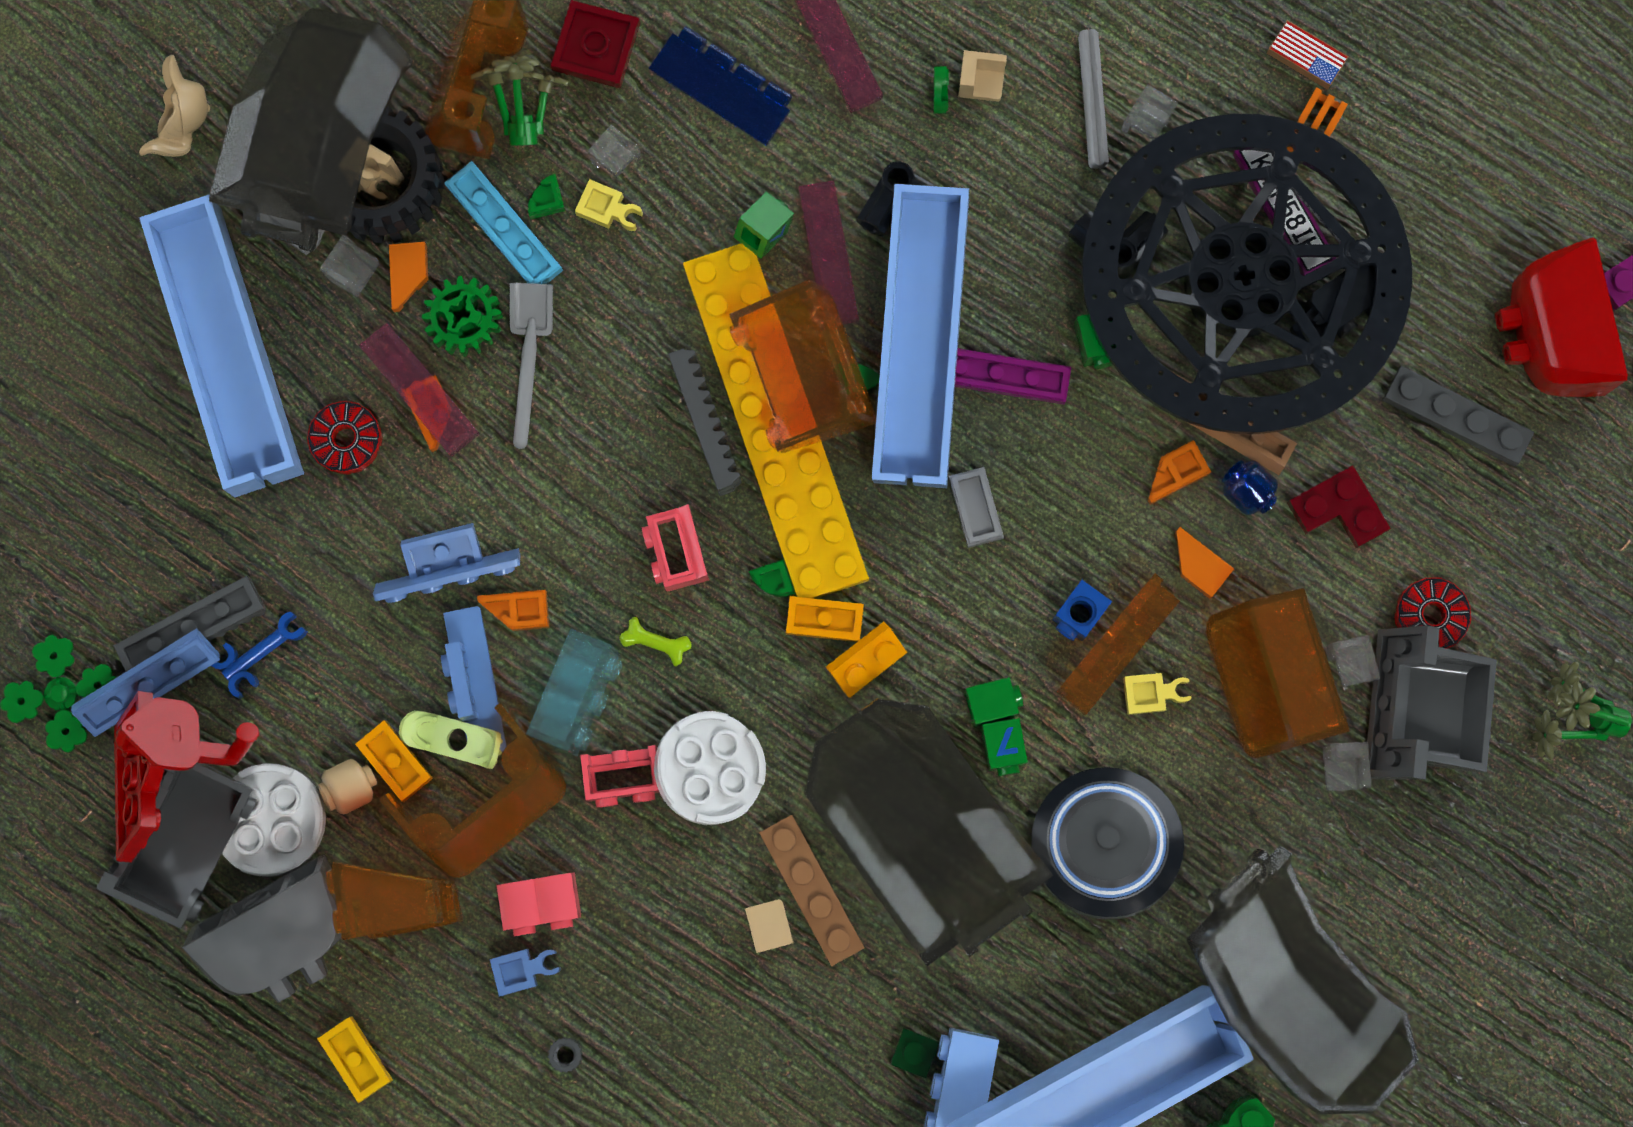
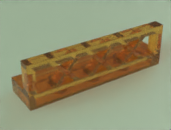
M1156 573L1148 580L1057 690L1061 697L1084 716L1180 602V600L1160 585L1163 579Z

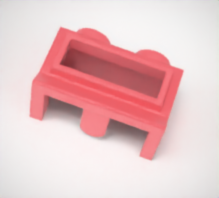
M689 504L646 516L648 526L642 527L647 549L654 547L657 561L651 563L656 584L663 583L667 592L709 581ZM676 520L689 571L671 575L658 525Z
M651 745L648 746V749L634 751L617 750L612 751L611 754L597 756L580 755L585 800L588 802L595 801L596 808L618 805V798L632 796L633 803L656 800L655 793H658L659 790L655 780L654 761L658 747ZM650 766L652 784L601 791L597 789L596 773Z

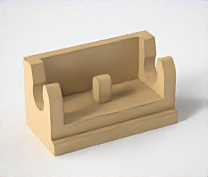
M357 137L338 165V168L353 190L358 193L362 190L379 201L388 200L383 192L377 190V184L380 181H388L390 185L401 188L405 182V178L393 158L360 137Z

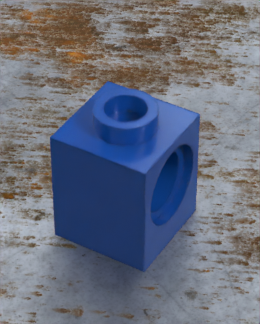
M1081 580L1052 619L1058 624L1056 630L1071 641H1074L1075 638L1083 641L1112 601ZM1074 605H1083L1089 611V620L1084 623L1076 622L1070 615V608Z

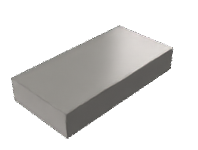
M982 467L949 476L948 479L967 548L1003 539L1004 535L985 468Z

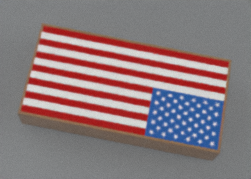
M1288 20L1267 51L1268 55L1327 90L1349 57Z

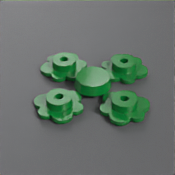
M49 635L45 638V643L40 642L33 647L32 654L38 660L36 662V669L40 672L47 671L48 675L55 679L47 684L44 695L41 691L34 690L33 683L29 681H24L21 684L15 682L7 684L4 688V696L6 698L1 700L0 707L2 710L7 711V717L11 722L20 723L25 718L34 719L38 714L37 708L43 704L45 699L50 708L60 710L55 714L54 720L48 721L45 725V730L49 733L46 737V744L51 749L57 750L61 748L64 752L70 753L75 749V745H81L86 742L88 733L83 728L81 722L70 711L65 709L70 708L76 703L78 695L85 698L98 689L99 683H101L102 687L117 677L112 676L111 667L105 664L96 666L94 670L91 668L85 669L82 672L83 679L77 685L70 679L61 677L65 673L66 667L72 666L75 662L74 656L71 655L74 644L70 639H58L55 635ZM69 729V733L66 735L65 731Z

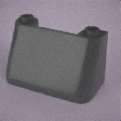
M196 763L193 768L185 771L164 769L159 792L156 796V808H159L161 811L159 829L152 833L146 847L139 851L131 863L114 862L109 871L104 872L96 889L180 929L183 928L187 921L194 924L204 905V902L200 901L199 898L240 818L242 817L247 820L258 799L251 797L254 789L204 763Z

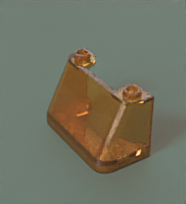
M808 279L729 314L733 324L730 326L731 336L738 347L743 346L752 353L774 418L769 419V428L766 429V436L772 448L777 449V452L786 453L857 431L876 423L875 412L838 308L832 295L825 287Z

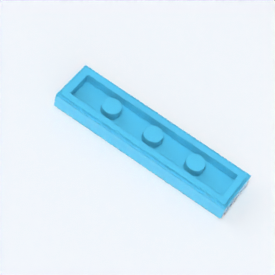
M473 161L469 162L444 182L448 190L526 283L547 284L563 271L558 262Z

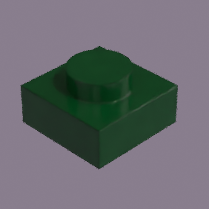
M903 1028L890 1065L926 1078L939 1041Z

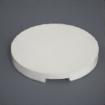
M704 711L681 719L665 733L656 751L654 774L662 798L676 814L693 823L717 825L732 821L749 810L758 797L761 787L764 785L766 762L760 742L752 730L749 731L742 723L726 713Z
M259 764L238 772L233 779L253 788L254 792L251 797L258 800L247 820L242 817L240 818L222 854L240 871L255 876H280L299 868L316 852L325 831L326 813L324 802L318 789L301 772L279 764Z

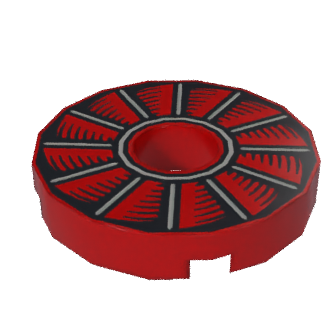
M348 401L329 404L317 412L309 425L307 436L310 452L316 461L332 472L345 475L360 472L372 464L377 457V452L383 438L380 424L370 410L356 402ZM343 429H351L354 432V440L347 447H340L336 443V436Z
M1424 578L1410 584L1399 595L1395 612L1397 628L1427 625L1440 628L1438 647L1447 649L1455 646L1466 635L1470 626L1471 607L1465 593L1454 583L1445 579ZM1427 605H1434L1440 609L1442 619L1439 624L1432 625L1425 620L1423 611Z

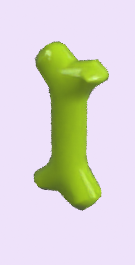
M637 617L629 620L628 630L621 633L619 637L624 647L642 644L665 652L671 658L674 666L682 663L683 653L690 650L692 646L687 636L669 639L646 631L640 625Z

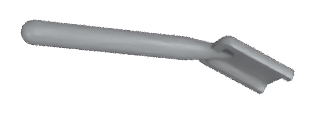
M510 283V330L514 334L525 335L521 355L513 444L518 449H523L528 444L537 352L536 335L547 336L553 330L552 284Z

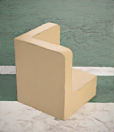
M964 50L958 97L999 102L1002 96L1007 56Z
M778 899L745 908L756 953L794 943L782 900Z

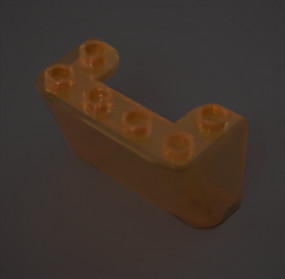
M473 0L458 22L426 124L425 133L429 136L432 144L449 150L490 159L495 135L492 127L487 122L481 120L487 97L473 93L476 81L475 79L471 80V75L480 71L485 52L500 56H512L522 49L529 26L520 0ZM469 103H472L474 106V113L471 117L466 116Z
M335 861L332 863V870L326 872L328 890L330 894H335L337 910H333L332 913L333 924L336 933H341L342 940L368 936L370 939H378L463 922L459 895L453 880Z

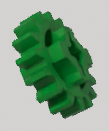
M458 276L456 285H451L447 279L443 280L445 289L440 291L433 287L432 292L436 298L434 301H424L425 306L430 310V312L422 314L424 322L430 324L425 328V332L429 337L435 336L433 343L438 348L446 343L445 350L450 355L455 352L456 348H459L462 356L467 357L468 348L471 347L478 354L481 353L480 343L484 341L492 345L494 342L490 337V333H500L501 331L500 326L494 322L503 318L501 310L494 309L500 304L497 296L489 297L492 290L487 284L479 289V281L474 277L469 285L465 283L462 276ZM478 299L485 305L486 316L477 311ZM465 311H467L470 316L468 318L462 317L460 322H458L456 319L457 314L464 315ZM439 317L448 321L447 334L441 329ZM477 331V333H475L474 335H472V336H470V337H466L467 335L472 334V333H474V332Z

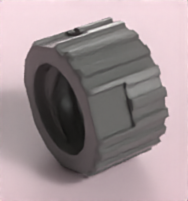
M564 1037L558 1039L548 1050L549 1063H551L552 1068L554 1067L556 1071L565 1073L573 1071L579 1067L578 1065L581 1064L583 1059L580 1043L572 1038L566 1039ZM562 1046H568L574 1052V1059L568 1064L558 1060L557 1052Z

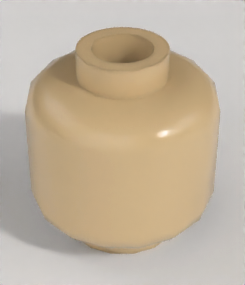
M349 759L325 770L321 777L322 783L317 786L330 811L336 809L340 814H347L372 801L373 791L371 787L377 785V781L368 765L361 767L356 760Z

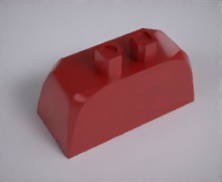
M1595 237L1543 256L1532 262L1514 279L1510 306L1498 310L1494 316L1499 332L1516 330L1518 341L1507 342L1503 345L1502 352L1506 365L1523 364L1525 372L1535 387L1541 392L1553 396H1605L1627 381L1628 373Z

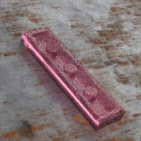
M794 0L850 113L883 99V94L836 0Z
M833 180L799 186L823 328L859 322L835 182Z
M388 323L384 324L359 344L360 348L451 457L480 435Z

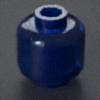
M1254 460L1248 462L1238 461L1226 472L1222 479V482L1225 484L1223 487L1224 497L1245 515H1252L1258 511L1264 514L1277 501L1275 496L1278 488L1277 479L1260 463Z

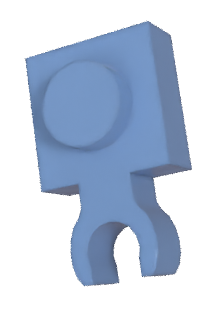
M529 949L490 959L499 997L538 986L536 974L554 975L560 972L561 967L549 970L544 965L545 958L548 955L557 954V951H543L537 958L532 960Z

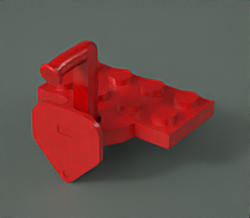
M138 691L114 727L116 861L131 863L139 851L146 847L152 833L159 829L161 811L159 808H156V796L159 792L164 769L185 771L193 768L196 763L223 766L237 765L259 737L258 727L249 722L240 724L236 729L237 738L232 745L200 741L199 716L191 704L182 700L161 697L153 699V693Z

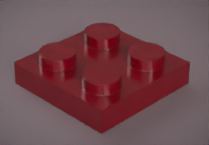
M571 0L552 59V71L621 89L640 27V19L635 16Z

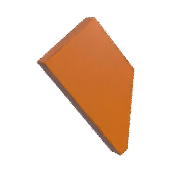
M425 242L389 244L391 306L393 312H400L409 298L429 280L427 245Z
M1194 440L1160 458L1147 500L1150 505L1210 475L1211 470Z
M1179 527L1175 532V539L1177 540L1180 576L1211 599L1234 568Z

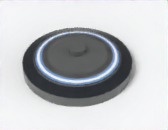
M1110 767L1094 768L1081 771L1063 780L1043 800L1032 828V856L1036 871L1044 886L1064 906L1076 913L1095 919H1121L1147 910L1168 892L1178 875L1182 863L1184 835L1175 807L1164 792L1154 783L1128 770Z

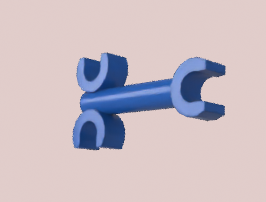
M287 612L282 615L278 622V629L239 658L238 651L234 646L228 643L223 644L224 649L228 653L227 660L222 663L218 661L211 666L221 670L224 677L229 681L228 688L233 696L239 699L244 697L239 690V683L243 679H247L253 687L259 686L257 677L247 672V669L288 639L298 641L306 636L308 631L304 627L299 628L295 632H289V623L297 617L293 612Z

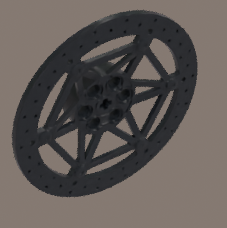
M1236 113L1203 118L1176 127L1141 148L1121 167L1100 197L1089 224L1082 257V285L1089 320L1099 344L1119 374L1140 395L1168 414L1196 426L1233 434H1264L1297 428L1319 420L1349 402L1374 379L1396 347L1405 326L1412 292V261L1405 228L1393 200L1371 169L1353 152L1326 134L1302 123L1269 115ZM1287 147H1292L1294 151L1289 152ZM1254 150L1273 154L1271 165L1188 180H1182L1175 171L1176 168L1189 161L1218 152ZM1299 164H1303L1320 174L1343 194L1361 220L1368 238L1355 240L1299 179V176L1295 174ZM1159 169L1161 174H1155L1153 170ZM1265 180L1266 182L1240 221L1232 224L1228 223L1193 194V191ZM1150 189H1154L1162 200L1134 278L1119 279L1118 257L1125 227L1140 200ZM1274 189H1276L1273 227L1267 228L1254 223L1253 219ZM1289 189L1300 198L1339 244H1288L1283 239ZM1186 205L1214 228V231L1203 240L1198 238ZM1171 209H1174L1193 256L1190 262L1148 276L1147 273ZM1254 241L1258 243L1262 252L1258 254L1251 253L1246 248L1245 242ZM1212 247L1221 248L1225 252L1226 258L1222 260L1215 259L1211 256L1209 249ZM1377 247H1382L1384 249V253H1380L1377 250ZM1298 257H1337V259L1304 276L1300 274L1297 261ZM1373 266L1375 268V287L1369 317L1355 345L1342 358L1332 348L1360 267ZM1278 268L1282 270L1286 280H1275L1270 275L1269 269ZM1340 269H1345V274L1324 335L1321 337L1297 301L1296 295L1303 288ZM1237 275H1240L1242 280L1249 281L1246 286H1243L1241 280L1235 281ZM1185 277V294L1156 289V287ZM1200 280L1211 282L1214 286V292L1205 293L1201 291L1197 282ZM1113 292L1116 294V297L1110 298L1108 293ZM1153 301L1190 307L1196 318L1205 325L1204 357H1201ZM1257 302H1269L1274 308V313L1265 314L1261 312ZM1139 305L1192 365L1194 370L1197 371L1193 383H1189L1175 375L1148 351L1133 329L1124 309L1125 307ZM1224 307L1235 309L1238 313V319H1226L1221 309ZM1286 313H1290L1308 342L1276 326V324ZM1264 332L1301 352V355L1231 367L1227 365L1245 338L1257 336ZM1216 333L1232 337L1219 357L1216 358ZM1311 366L1320 377L1306 386L1274 396L1235 397L1219 393L1222 381ZM1334 372H1339L1341 378H1336ZM1198 395H1204L1206 397V400L1201 401L1198 398Z

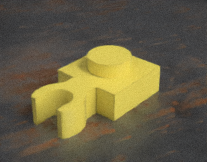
M589 179L575 209L576 216L609 229L614 219L629 231H636L637 228L634 223L626 221L627 215L636 213L639 216H643V212L635 204H621L624 198L622 192Z
M1162 673L1125 676L1123 678L1127 715L1166 711L1165 700L1185 703L1191 699V696L1180 697L1175 691L1177 684L1189 683L1188 678H1177L1169 684H1163Z

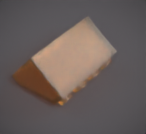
M1304 588L1251 599L1210 616L1206 625L1207 637L1236 730L1246 754L1252 758H1261L1350 732Z

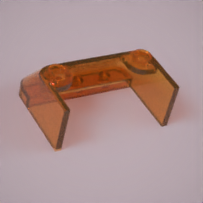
M504 702L499 703L494 708L518 737L505 748L502 754L503 768L513 781L456 827L453 828L442 815L432 812L425 813L414 820L393 792L385 794L379 799L414 844L446 874L452 877L460 878L470 874L556 805L566 792L564 776Z

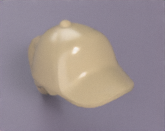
M169 55L162 66L163 79L167 90L163 94L165 110L159 120L158 137L146 142L140 148L139 154L141 156L158 154L178 157L187 154L191 149L192 133L204 123L207 112L210 111L204 87L198 82L182 77L174 55Z

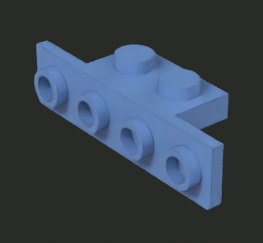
M473 523L402 540L400 546L409 576L375 584L373 596L375 601L385 599L387 603H392L406 598L408 593L420 590L423 594L433 593L442 589L444 584L456 581L459 585L469 584L478 580L480 575L493 573L495 576L505 575L513 572L515 567L520 565L521 554L519 548L483 557Z
M475 606L445 612L443 615L449 644H445L446 654L441 655V664L444 676H451L453 691L447 692L450 711L452 714L457 713L458 718L463 722L500 732L501 739L503 740L500 750L505 752L507 745L482 611L480 607Z

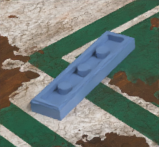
M196 628L71 706V713L96 737L117 724L138 691L153 693V699L161 697L220 660L219 652Z

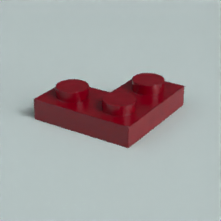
M1353 465L1287 502L1305 535L1337 517L1355 548L1366 544L1391 529Z

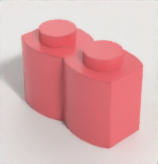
M575 872L496 885L503 931L513 929L514 936L536 933L535 925L550 923L551 930L574 927L573 919L581 918Z

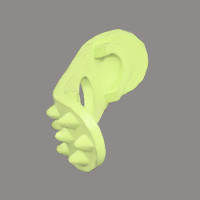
M414 710L406 714L399 726L400 739L407 746L485 768L493 769L495 764L498 763V756L502 754L500 745L503 743V740L501 739L500 732L449 717ZM456 729L463 730L467 735V744L460 751L454 750L449 743V737Z

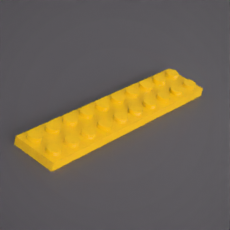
M738 244L683 262L796 596L817 599L869 581L757 255L743 244Z

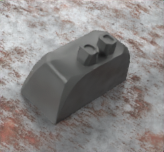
M326 854L320 855L191 928L182 948L201 971L222 991L230 995L241 996L260 992L266 988L269 994L279 1003L296 992L297 988L289 976L300 969L309 984H313L327 975L328 969L323 955L339 941L345 924V913L341 895Z

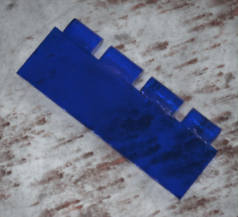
M685 26L678 36L672 33L650 65L649 70L767 147L790 113V110L786 107L791 101L792 95L772 81L763 92L760 91L766 78L742 62L734 73L731 72L737 59L713 43L708 47L705 54L702 53L707 44V39L689 27Z

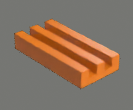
M1316 87L1297 122L1304 124L1315 103L1318 102L1323 106L1312 123L1311 128L1316 130L1319 128L1330 108L1335 113L1324 131V134L1330 137L1348 104L1344 101H1341V103L1335 101L1334 96L1330 94L1326 96L1322 94L1323 90ZM1287 147L1289 152L1294 151L1292 147Z

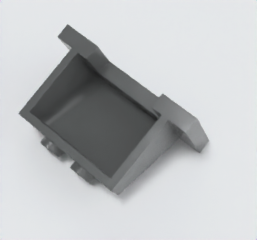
M1427 625L1379 629L1364 777L1372 779L1426 780L1427 766L1487 772L1497 659L1438 647L1440 628Z

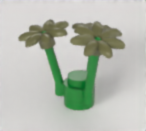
M506 56L504 60L492 62L491 65L495 67L494 69L485 68L473 73L471 80L475 79L477 81L488 78L490 87L494 88L503 120L504 135H509V145L538 144L537 135L544 134L543 120L548 94L552 93L554 84L568 87L567 80L553 77L552 75L544 76L538 72H525L523 74V71H534L533 66L540 65L538 60L529 59L528 56H521L516 60L513 57ZM508 73L509 79H512L515 115H511V119L501 84H504L501 74ZM523 77L539 81L537 91L540 92L535 121H533V115L523 113L520 80Z
M1577 661L1573 662L1570 666L1562 664L1559 673L1560 677H1553L1551 679V684L1554 687L1547 695L1548 700L1554 699L1553 703L1555 706L1558 707L1561 701L1567 705L1560 708L1556 712V716L1558 718L1567 717L1566 729L1568 731H1561L1558 728V720L1551 721L1549 710L1543 712L1542 718L1536 717L1534 719L1535 727L1539 732L1532 735V740L1539 742L1537 747L1539 757H1543L1546 754L1549 759H1553V745L1559 746L1561 739H1596L1606 741L1609 736L1622 738L1630 730L1632 717L1628 710L1616 707L1613 701L1595 695L1596 688L1591 687L1585 690L1582 688L1581 683L1577 682L1581 678V675L1576 673L1579 666ZM1578 721L1584 728H1589L1590 724L1594 728L1591 731H1571Z

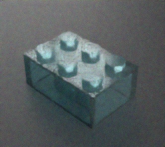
M570 629L526 735L576 757L580 750H587L594 732L589 728L594 715L601 716L608 696L604 695L606 686L609 681L615 682L622 666V661L619 660L620 653L613 645Z

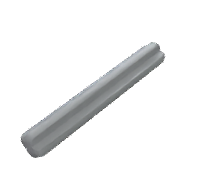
M1090 29L1080 31L1078 41L1088 164L1092 169H1101L1107 167L1109 156L1099 35L1097 30Z

